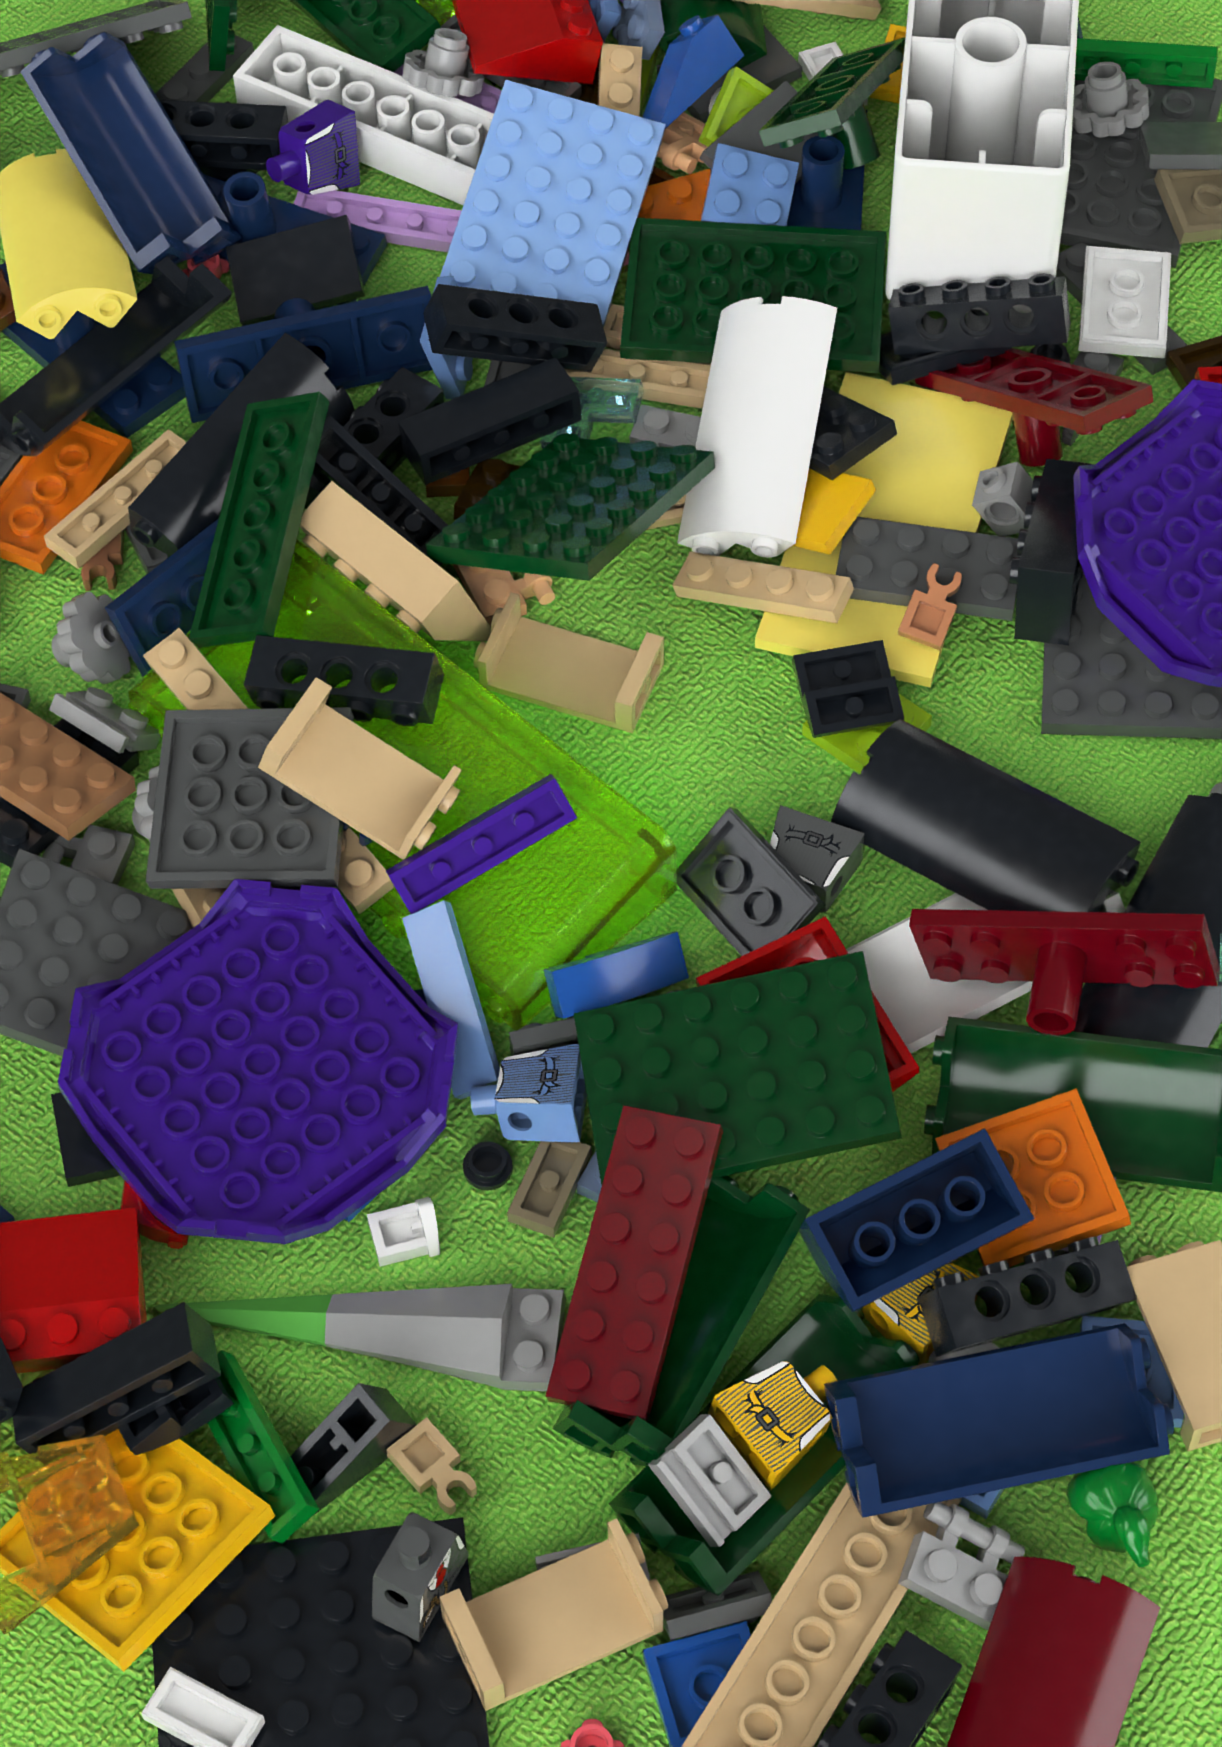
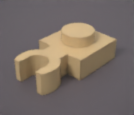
M427 1417L386 1449L387 1457L420 1494L431 1485L434 1486L440 1508L450 1515L456 1512V1504L447 1495L450 1489L461 1487L472 1498L477 1494L474 1479L466 1472L454 1471L452 1469L461 1462L460 1454Z

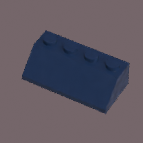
M984 1128L806 1218L799 1232L823 1277L848 1308L855 1312L1033 1221L1035 1218Z

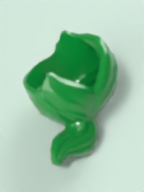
M1135 1462L1077 1473L1068 1484L1067 1497L1071 1508L1080 1517L1087 1520L1086 1533L1094 1545L1106 1551L1120 1553L1127 1551L1138 1567L1149 1565L1148 1546L1150 1530L1154 1527L1158 1516V1496L1147 1474V1470Z

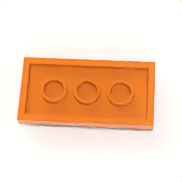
M80 421L39 455H23L0 486V558L44 575L58 556L46 547L44 535L118 473L133 452L131 439Z

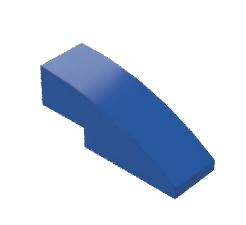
M677 931L586 955L585 958L543 969L554 1014L562 1019L572 1017L574 1013L606 1007L635 998L689 978Z

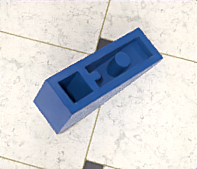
M697 15L679 27L681 34L668 46L643 113V118L666 124V129L744 56L719 15L703 19Z

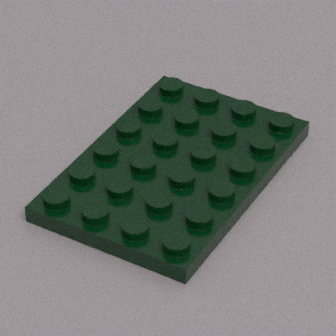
M637 218L631 235L620 358L711 363L721 310L735 302L755 297H761L763 304H781L782 296L813 300L837 308L826 370L879 373L886 231Z
M574 433L557 435L547 446L533 454L530 460L519 469L511 472L508 478L497 487L489 490L486 496L475 505L467 508L464 514L452 524L444 527L441 533L426 544L428 557L434 562L590 581L715 469L714 452L696 450V447L692 445L663 447L657 446L653 441L624 443L618 442L613 437H602L594 440L579 438Z
M863 951L574 1013L601 1185L604 1180L623 1105L720 1124L723 1134L711 1179L902 1138Z

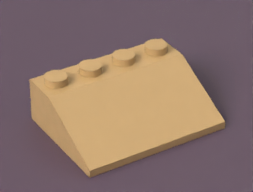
M333 481L327 485L303 512L300 528L306 536L302 539V542L319 558L322 559L328 554L336 560L333 567L350 583L353 584L359 579L368 587L364 592L381 608L385 609L389 604L399 611L396 618L412 633L416 635L420 630H423L434 640H488L491 634V627L460 582Z

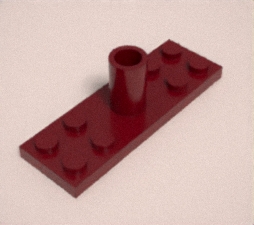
M1014 348L1005 350V353L994 357L984 356L983 360L966 365L960 363L957 364L956 368L945 371L929 372L928 376L915 379L917 385L961 397L963 401H976L1012 412L1019 461L1022 465L1030 467L1045 466L1046 459L1060 460L1063 457L1059 426L1073 429L1080 435L1094 434L1102 430V425L1115 419L1132 417L1136 414L1137 409L1154 402L1152 386L1149 384Z
M912 909L909 927L930 979H939L944 982L985 980L991 983L1033 981L1026 1022L1031 1028L1043 1034L1059 1036L1074 1031L1083 983L1130 984L1136 987H1147L1152 984L1179 985L1184 988L1218 986L1220 967L1205 914Z

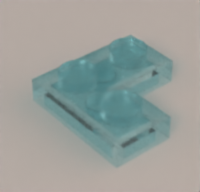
M570 377L579 389L582 421L541 437L540 444L543 449L553 441L555 436L564 433H574L579 438L589 439L594 422L636 424L644 393L641 379Z

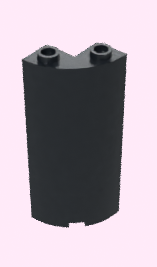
M166 256L154 266L151 283L137 293L136 302L115 327L109 328L100 323L0 403V444L20 455H39L175 345L174 341L181 340L228 302L232 291L203 264H200L190 272L188 277Z
M284 333L128 507L130 529L135 539L146 547H155L167 554L169 558L219 518L247 404L320 391L330 401L326 418L330 415L343 427L350 420L355 409L343 385L335 388L324 374L329 367L305 345Z
M901 719L889 726L867 750V755L870 756L869 763L864 766L860 775L853 771L831 819L832 823L865 833L864 845L987 910L1101 912L1105 897L1121 886L1127 887L1134 879L1139 868V861L1135 860L1141 843L1140 841Z
M1211 793L1209 797L1187 796L1124 913L1205 914L1220 967L1218 986L1184 988L1179 985L1152 984L1147 987H1136L1130 984L1085 983L1082 988L1074 1032L1209 1047L1222 1022V794Z

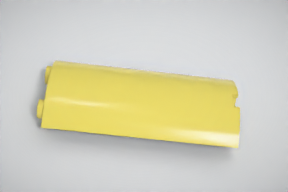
M56 149L55 154L38 157L32 153L14 161L0 172V233L16 322L48 339H54L76 311L109 328L115 327L137 300L128 254L67 150Z

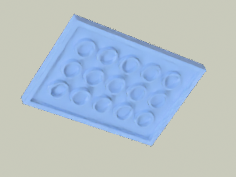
M505 80L440 277L454 276L459 287L597 304L604 327L631 242L632 231L639 216L661 146L666 124Z

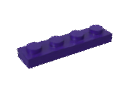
M549 774L423 848V850L387 869L386 873L410 914H413L575 820L577 816L557 780L552 774Z

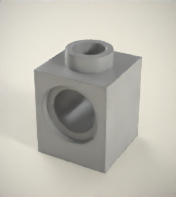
M1018 461L980 471L972 506L997 536L1004 537L1020 532V529H1024L1027 502H1031L1033 480Z

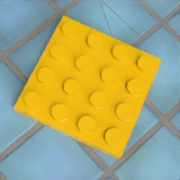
M119 1429L83 1447L0 1529V1573L124 1672L275 1517V1514L268 1503L180 1438L154 1450L135 1455L130 1451Z

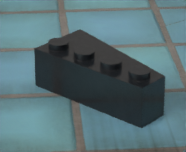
M1046 459L1042 476H1034L1031 502H1027L1024 529H1020L1017 543V556L1021 557L1013 556L1010 569L1009 583L1017 585L1014 639L1069 646L1072 614L1075 615L1079 580L1083 575V569L1077 554L1073 475L1079 466L1090 465L1089 463Z

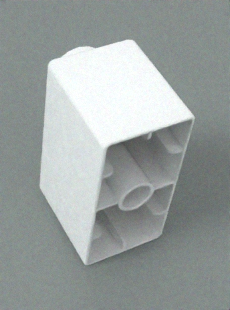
M909 0L894 155L885 283L887 299H891L893 289H899L901 286L911 283H918L928 287L942 286L944 283L953 280H962L969 284L986 282L995 277H1006L1010 280L1029 279L1037 274H1051L1056 277L1070 171L1079 0ZM1026 305L1013 306L1020 313L1032 311ZM972 308L976 310H981L985 314L988 313L986 310L982 308Z

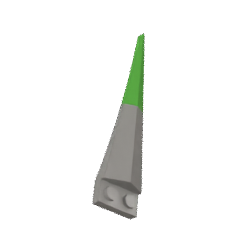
M512 1284L193 1302L186 1304L212 1326L275 1336L353 1352L466 1379L503 1390L547 1391L562 1336L566 1297L564 1290L513 1288ZM181 1303L159 1304L153 1308L160 1315Z

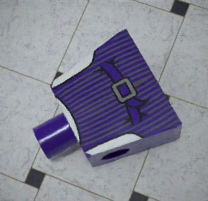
M326 100L280 128L278 133L280 154L269 158L266 162L267 172L273 181H283L285 185L309 195L360 185L356 116L354 110L331 100Z

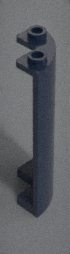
M102 32L90 37L84 43L83 48L73 56L55 47H49L35 54L31 63L20 71L138 272L153 274L154 266L166 256L176 265L192 259L193 263L197 265L223 252L227 246H231L241 239V236L122 40L107 32Z
M1125 1323L824 1384L828 1410L833 1417L831 1426L837 1451L841 1450L845 1460V1479L862 1518L1106 1468L1111 1465H1120L1170 1454L1168 1435L1174 1433V1422L1169 1406L1166 1403H1162L1147 1388L1145 1370L1151 1367V1356L1147 1342L1144 1338H1140Z

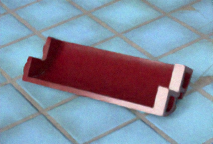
M1014 1557L947 1747H1115L1160 1607L1137 1591L1102 1575L1099 1583L1087 1577H1078L1074 1574L1076 1570L1075 1565L1037 1557Z

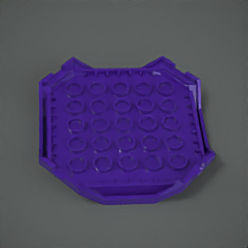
M1193 379L1153 421L1098 463L1081 465L1074 473L1077 554L1097 608L1162 672L1208 686L1222 687V384Z
M234 879L197 926L120 979L75 988L69 1020L71 1026L67 1049H64L58 1078L60 1092L94 1144L116 1171L142 1199L149 1211L177 1234L288 1244L329 1231L408 1173L446 1127L458 1038V1023L428 1007L367 938L337 888L301 885L300 890L272 888L271 882Z

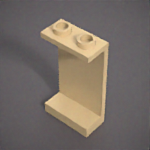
M511 592L504 608L496 609L492 618L491 634L487 643L481 642L478 645L474 657V667L478 668L479 685L482 689L633 733L664 665V637L647 632L638 651L521 617L520 595Z
M316 677L267 745L258 768L403 860L406 859L414 846L423 850L437 828L431 820L438 810L446 815L461 792L454 785L462 770L454 765L443 780L325 704L332 687Z
M1218 1240L1204 1244L1197 1241L1182 1246L1176 1253L1157 1258L1154 1255L1142 1256L1127 1266L1137 1298L1136 1302L1185 1415L1180 1435L1187 1451L1222 1442V1242Z
M618 1519L607 1522V1540L466 1602L459 1588L439 1597L443 1620L485 1711L663 1631V1611L668 1609V1602L663 1589L656 1578L648 1581L640 1565L645 1562L641 1545L633 1532L625 1535Z

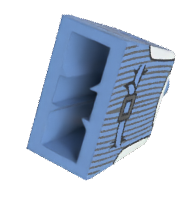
M579 1044L508 1056L501 1061L497 1084L472 1086L470 1099L474 1116L497 1114L502 1136L507 1140L580 1142L587 1093Z

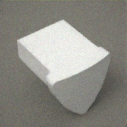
M425 1197L415 1200L414 1203L367 1214L368 1225L380 1267L428 1254L429 1257L440 1255L438 1227L431 1198Z

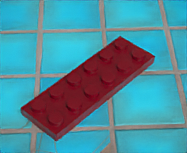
M623 1105L548 1384L546 1398L549 1401L570 1406L576 1400H579L596 1412L627 1419H634L638 1416L648 1423L723 1134L720 1124Z

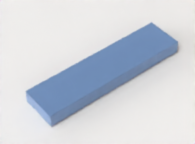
M443 900L402 919L428 1007L458 1023V1038L451 1088L454 1097L462 1100L470 1096L472 1086L497 1084L500 1067L452 905Z

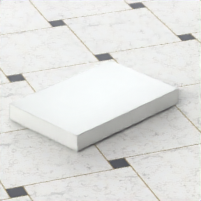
M1086 246L1078 351L1165 358L1171 253Z

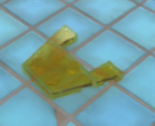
M103 1435L38 1446L37 1453L10 1457L7 1452L0 1453V1494L12 1489L36 1558V1562L0 1578V1629L3 1634L15 1629L139 1526L111 1449Z

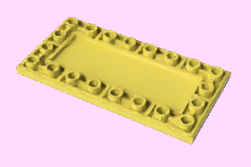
M846 372L839 394L893 419L897 431L896 436L843 472L871 479L876 488V491L857 517L978 533L982 517L972 506L979 474L980 471L999 466L1013 420L1012 412L976 401H963L961 397L901 383L892 385L887 380ZM842 539L830 555L791 546L784 552L780 566L836 575ZM850 598L838 623L764 611L755 637V648L789 656L883 640L891 677L895 676V680L931 688L943 646L941 651L898 635L907 606Z

